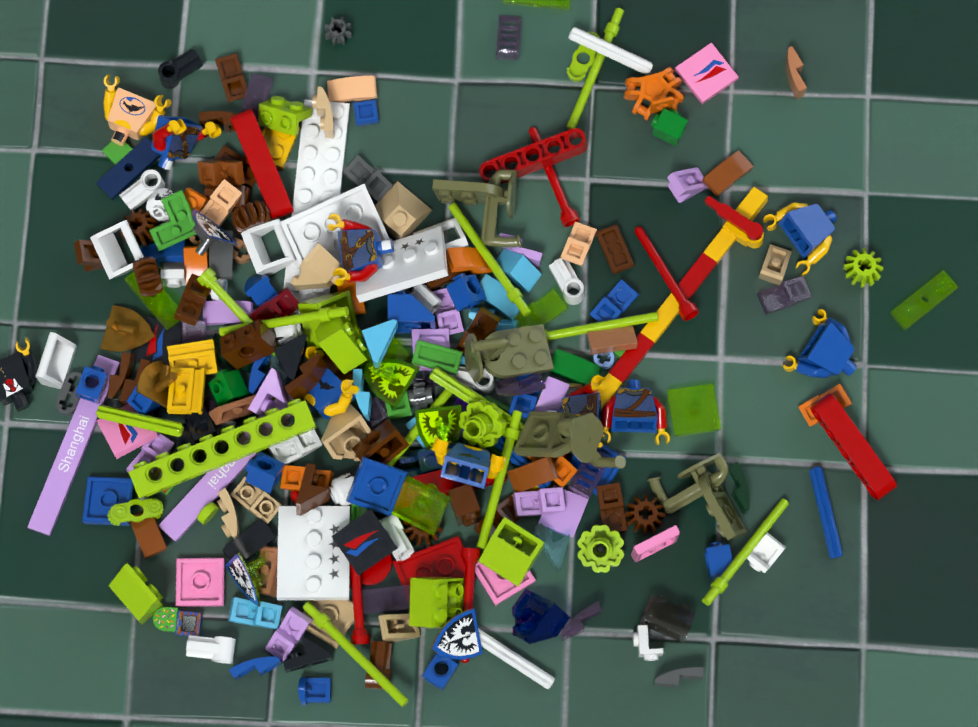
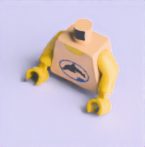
M110 74L106 75L104 84L108 88L105 89L103 106L105 119L108 121L110 129L115 131L111 139L112 142L123 146L128 137L140 140L142 136H147L155 131L158 116L165 114L164 108L171 106V100L167 99L163 105L161 103L163 95L157 96L154 102L119 87L116 91L115 86L120 83V78L116 76L115 83L111 84L109 82Z

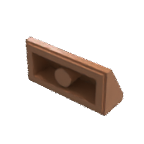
M633 326L587 332L591 355L637 349L638 342Z
M256 395L219 406L210 411L209 415L214 423L219 425L252 414L254 412L248 408Z
M266 546L260 550L253 579L254 589L258 594L277 597L278 547Z

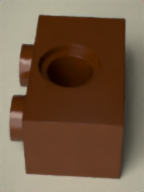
M260 319L220 337L221 356L236 369L274 353V349H276L275 333Z
M387 419L356 444L352 450L360 461L362 456L388 464L405 450L409 443L393 423Z
M465 484L449 490L448 498L458 526L463 524L464 527L476 524L477 519L480 518V507L472 486Z

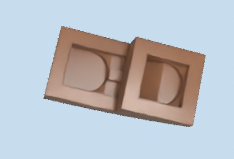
M791 46L786 53L785 66L789 85L797 100L805 95L807 87L799 75L802 71L803 63Z

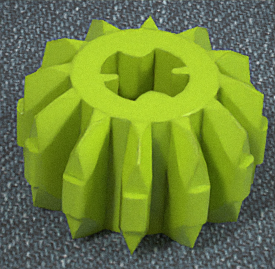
M863 248L861 254L854 250L852 256L846 257L847 264H844L843 270L848 271L845 275L846 279L853 278L852 285L860 282V287L864 288L866 283L869 286H873L874 280L878 281L881 275L879 273L883 271V266L878 265L881 262L880 257L873 258L875 255L874 251L867 254V250ZM862 265L867 267L864 271L859 269Z

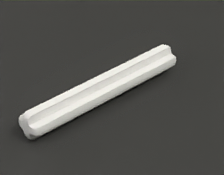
M573 27L570 31V40L645 75H648L652 69V62L576 27Z
M478 628L483 648L546 689L552 686L555 681L554 677Z

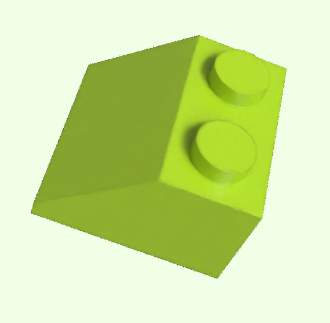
M350 290L317 296L298 303L300 314L319 311L320 308L325 307L331 308L334 304L338 308L347 306L352 325H357ZM320 320L302 323L304 333L308 335V347L315 346L322 349L318 344L315 330L321 323Z

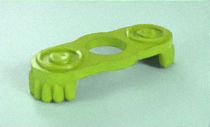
M587 32V33L592 34V35H594V36H596V37L599 38V36L597 35V33ZM581 44L579 45L578 49L573 53L570 67H567V74L570 80L580 82L585 78L588 69L594 62L596 51ZM580 53L589 55L590 61L587 64H580L577 61V56Z
M133 499L127 503H120L111 507L107 517L111 524L120 526L121 523L129 521L141 522L148 518H155L157 520L162 516L164 509L162 502L158 499ZM132 505L141 506L143 514L139 517L133 516L130 512V507Z

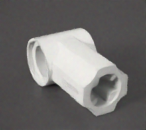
M147 170L142 174L141 179L119 196L130 210H135L149 199L154 190L165 188V182L156 170ZM151 179H158L155 186H148V182Z
M561 258L555 260L549 265V269L563 293L564 300L570 305L579 304L584 297L583 283L578 279L569 261ZM576 288L579 290V293L571 295L568 293V290Z
M424 283L413 286L412 291L409 288L400 290L407 292V294H412L432 314L437 312L441 306L442 300Z
M459 366L457 375L449 374L481 395L491 393L495 387L493 375L489 374L484 368L483 378L490 380L485 386L479 385L478 382L475 383L465 367Z
M394 512L391 517L386 516L379 521L398 547V549L392 552L396 561H404L414 553V549L403 532L404 528Z
M189 635L186 656L232 664L236 639L222 636L208 638Z

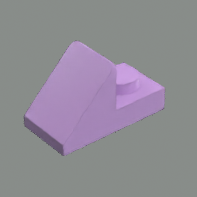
M698 167L676 171L667 177L670 181L668 187L679 203L708 188L702 181L704 176Z
M273 368L270 369L249 406V410L262 416L264 412L270 409L273 396L284 403L289 402L281 372Z

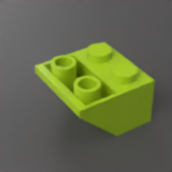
M334 304L331 306V309L338 308V306ZM349 315L333 318L332 321L319 324L315 330L318 344L344 375L367 361L365 352L367 346L362 340V331L357 325H352Z
M504 517L491 536L478 562L519 587L544 549L545 542Z
M127 563L112 580L109 587L141 624H144L159 608L164 607L160 602L163 597L151 583L148 586L145 584L148 579L136 565L131 568Z
M411 578L409 626L439 628L443 627L454 616L462 613L464 578Z

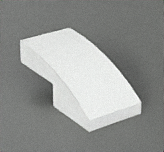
M315 430L272 446L268 450L272 458L285 463V465H289L322 446V443Z

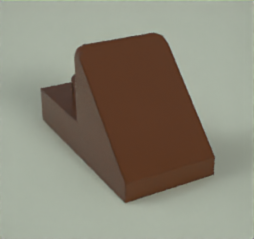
M77 240L74 242L78 265H84V269L87 272L104 269L92 241Z
M306 464L296 501V515L302 516L329 501V489L318 486L320 475L316 474L315 464Z

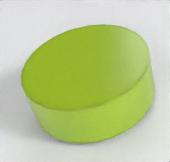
M214 502L208 503L199 512L197 520L203 525L207 524L217 514L219 507Z

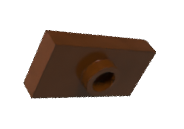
M617 224L595 232L612 275L634 267Z

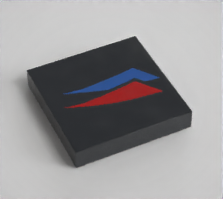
M143 317L150 325L155 337L132 351V353L136 354L135 363L140 364L141 359L149 360L151 363L162 360L164 365L169 366L167 346L182 344L184 322Z
M371 509L331 536L358 576L398 549Z

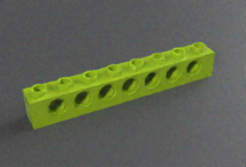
M300 398L287 403V408L279 410L277 407L266 411L265 417L257 419L256 416L243 421L244 425L237 428L234 425L221 430L222 434L213 437L212 434L200 438V443L191 446L190 443L178 447V452L169 455L168 452L155 456L156 461L148 464L146 461L133 465L134 470L129 471L138 497L144 499L317 429L307 401L301 402ZM284 416H294L295 422L291 427L283 426L282 420ZM266 423L271 424L273 427V431L269 436H263L260 432L262 425ZM248 432L251 436L250 442L246 445H241L239 443L240 434ZM221 441H226L229 446L228 451L224 454L217 452V445ZM199 450L206 452V460L202 463H197L195 460V454ZM177 459L184 461V468L180 472H175L173 469V463ZM155 468L162 470V477L158 481H154L151 478V472Z

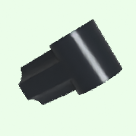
M190 49L176 59L160 64L158 74L163 87L167 89L175 88L179 85L180 80L203 67V63L196 51ZM166 73H174L172 77L164 76Z

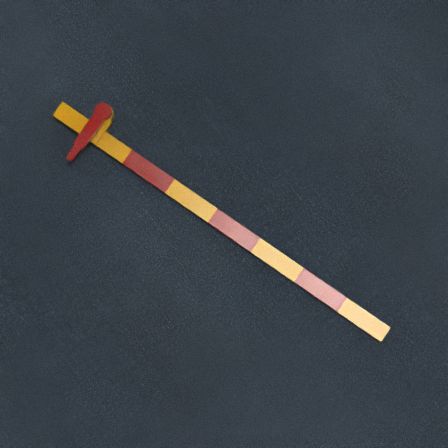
M753 187L736 210L725 203H719L710 196L705 199V204L715 210L718 216L726 220V223L678 284L687 301L690 300L735 241L750 248H759L763 244V228L759 223L752 221L768 202L766 194ZM672 293L657 310L658 321L647 323L636 337L638 342L637 349L626 350L605 376L606 380L601 382V384L607 386L606 391L598 390L596 392L600 393L601 412L603 406L617 393L618 389L621 388L679 314V304ZM536 486L522 492L538 491L540 488Z

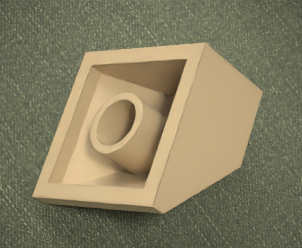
M398 181L375 205L385 230L396 240L410 236L432 211L431 208Z

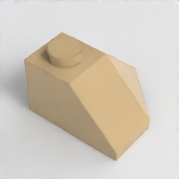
M318 243L299 266L301 268L300 276L295 275L290 283L296 290L330 288L332 284L336 285L335 280L337 278H341L339 275H332L336 268H342L341 264Z
M349 404L345 413L331 417L321 441L333 459L342 460V458L360 461L352 448L372 431L361 414Z

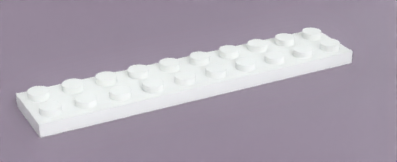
M304 100V106L312 108V117L302 121L293 198L294 212H292V216L341 194L350 103L330 102L334 121V138H325L324 130H320L321 116H318L316 108L312 107L313 100ZM297 258L294 263L286 267L283 289L288 288L299 303L313 297L330 294L331 287L296 290L290 282L295 275L299 277L301 274ZM297 309L291 315L300 314L299 309Z

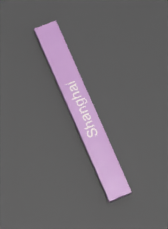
M101 355L97 356L94 366L103 368L105 370L104 373L108 375V380L100 402L96 404L80 398L27 527L50 537L97 424L96 420L99 419L96 415L98 406L104 405L108 397L110 375H117L120 368V362ZM91 378L87 381L86 386L95 388L98 386L99 381Z
M287 393L289 402L293 401L291 396ZM276 398L269 410L277 407L279 410H282L288 406L287 403ZM265 412L262 414V416L260 415L257 419L265 417ZM293 415L284 416L282 420L283 426L293 417ZM269 423L262 425L260 429L263 436H269L273 431V427ZM244 432L239 438V443L241 445L248 444L251 439L250 434ZM259 452L206 473L158 526L177 543L197 521L199 512L208 503L214 502L219 497L217 492L227 488L246 468L248 461L251 458L254 459Z

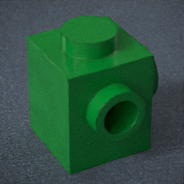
M663 108L661 114H656L651 123L653 127L652 135L677 147L687 127L688 120L681 117V114L675 110Z
M221 370L208 383L218 406L244 399L250 395L239 370Z

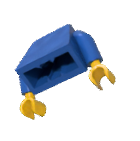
M819 309L817 314L823 318L818 319L812 316V322L818 328L799 355L798 360L800 362L797 363L794 357L787 356L786 360L792 361L793 365L790 367L782 365L783 369L787 372H792L796 369L797 373L815 378L835 376L840 374L841 371L850 376L856 370L857 365L849 360L854 352V347L851 344L848 331L843 324L831 317L827 318L825 310Z

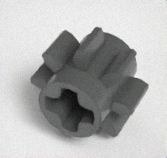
M332 17L330 25H324L327 31L325 39H331L333 46L336 43L345 45V40L352 38L351 32L348 31L351 29V24H345L343 17L340 19Z
M425 382L414 383V389L408 390L410 406L416 407L417 410L428 409L429 405L435 401L432 386L427 387Z

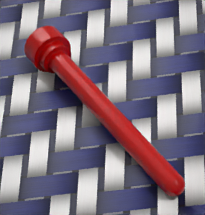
M531 127L528 132L532 142L541 141L537 129ZM548 166L544 170L561 208L560 220L563 227L573 226L575 222L580 221L577 211L570 208L553 166Z
M640 226L636 227L634 230L636 236L679 304V315L683 321L691 320L698 315V308L695 303H691L690 300L687 301L643 228Z
M462 548L461 558L466 563L463 612L473 608L475 563H478L481 549ZM470 658L461 660V662L468 663Z
M350 564L355 630H353V635H351V643L353 645L370 643V634H367V629H364L361 576H358Z

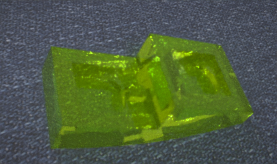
M553 289L539 301L533 302L528 306L531 310L529 315L523 317L520 312L515 317L522 327L540 324L545 326L569 308L557 291Z

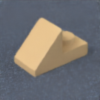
M770 244L758 278L781 285L792 251Z

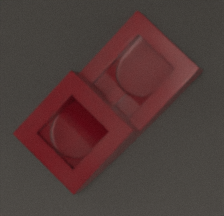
M285 288L259 305L249 315L254 321L289 316L299 309V302L290 290Z

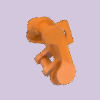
M671 67L659 73L640 78L631 77L625 80L627 91L624 92V99L637 100L632 110L633 114L639 113L648 121L653 113L662 111L663 108L666 110H678L677 105L682 103L684 96L676 88L683 81L680 77L676 78L674 76V70ZM639 86H641L640 91L636 90ZM644 99L651 102L649 108L642 105Z

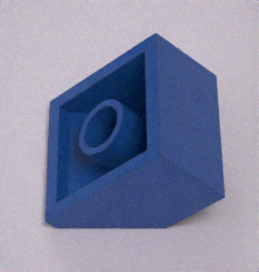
M405 291L388 294V321L393 319L398 321V329L395 334L411 333L412 329H436L435 316L412 294H407Z

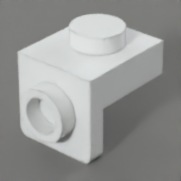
M168 262L163 264L161 281L164 286L170 288L186 286L184 262Z
M767 532L747 559L750 561L749 564L753 569L766 573L786 547Z
M638 625L637 632H633V647L638 646V657H644V661L658 660V656H663L664 654L663 648L649 649L648 625Z

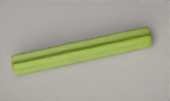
M99 405L96 411L99 419L180 437L184 431L182 423L114 407Z

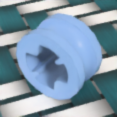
M613 352L595 354L593 357V363L602 367V370L611 368L614 362ZM607 354V359H610V361H605L604 364H601L600 358L597 359V357Z

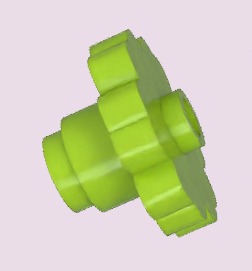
M484 400L468 404L467 410L460 414L459 426L464 429L463 438L470 445L479 444L481 448L497 444L498 438L505 435L506 421L501 419L502 410L495 403L486 404Z
M596 524L592 527L591 531H584L577 542L581 548L578 552V558L583 566L589 567L592 565V569L596 573L608 572L611 566H618L625 554L621 549L624 545V539L619 531H610L609 526L606 524ZM604 544L606 550L604 552H599L597 550V545Z

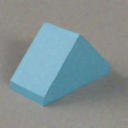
M504 249L496 259L508 279L528 294L542 276L522 254Z
M394 319L362 330L368 352L376 368H379L398 329V321Z

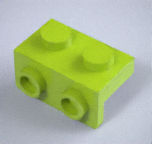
M272 96L271 99L259 103L258 125L289 135H297L299 122L312 117L311 107L304 106L302 102L287 101L282 96Z

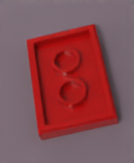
M459 536L412 553L404 561H393L409 606L410 583L413 577L464 578V585L466 563L461 558L462 548L464 547Z

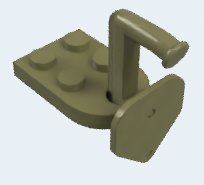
M499 170L495 172L488 183L433 179L432 189L437 199L441 200V203L464 202L463 204L468 206H476L477 203L485 204L482 227V242L485 245L522 248L519 234L516 235L517 237L496 236L499 205H507L508 216L510 219H514L517 197L516 170ZM501 180H510L508 190L500 187Z
M544 325L500 330L491 333L485 340L477 341L474 333L468 334L465 338V368L474 382H479L483 378V367L489 374L498 378L552 371L554 368Z
M530 411L513 449L517 456L561 457L572 450L573 455L580 462L591 463L595 467L622 469L626 465V460L622 455L602 457L596 451L603 436V425L593 413H586L576 417L569 412Z
M721 452L678 474V479L693 476L696 483L668 499L661 486V477L647 479L658 503L663 504L662 510L664 512L674 513L704 496L707 502V511L712 517L715 516L718 522L717 528L724 538L726 537L727 540H731L748 533L721 485L728 474V465ZM715 462L719 471L714 474L707 472L706 468Z

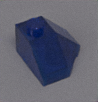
M528 589L524 590L512 607V616L515 617V626L512 627L513 635L528 644L557 637L570 619V616L554 602Z

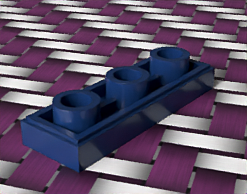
M147 137L96 182L97 186L112 201L161 157L160 154L152 150V142ZM128 168H133L130 172L126 171Z

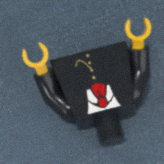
M25 338L26 347H20L18 341H16L18 352L0 360V402L4 406L13 402L18 412L30 406L25 395L34 391L32 385L36 382L35 376L38 369L34 355L29 350L30 341L28 338Z

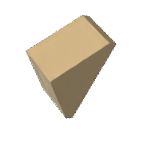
M409 614L379 616L384 642L393 643L420 637L419 627L409 626Z

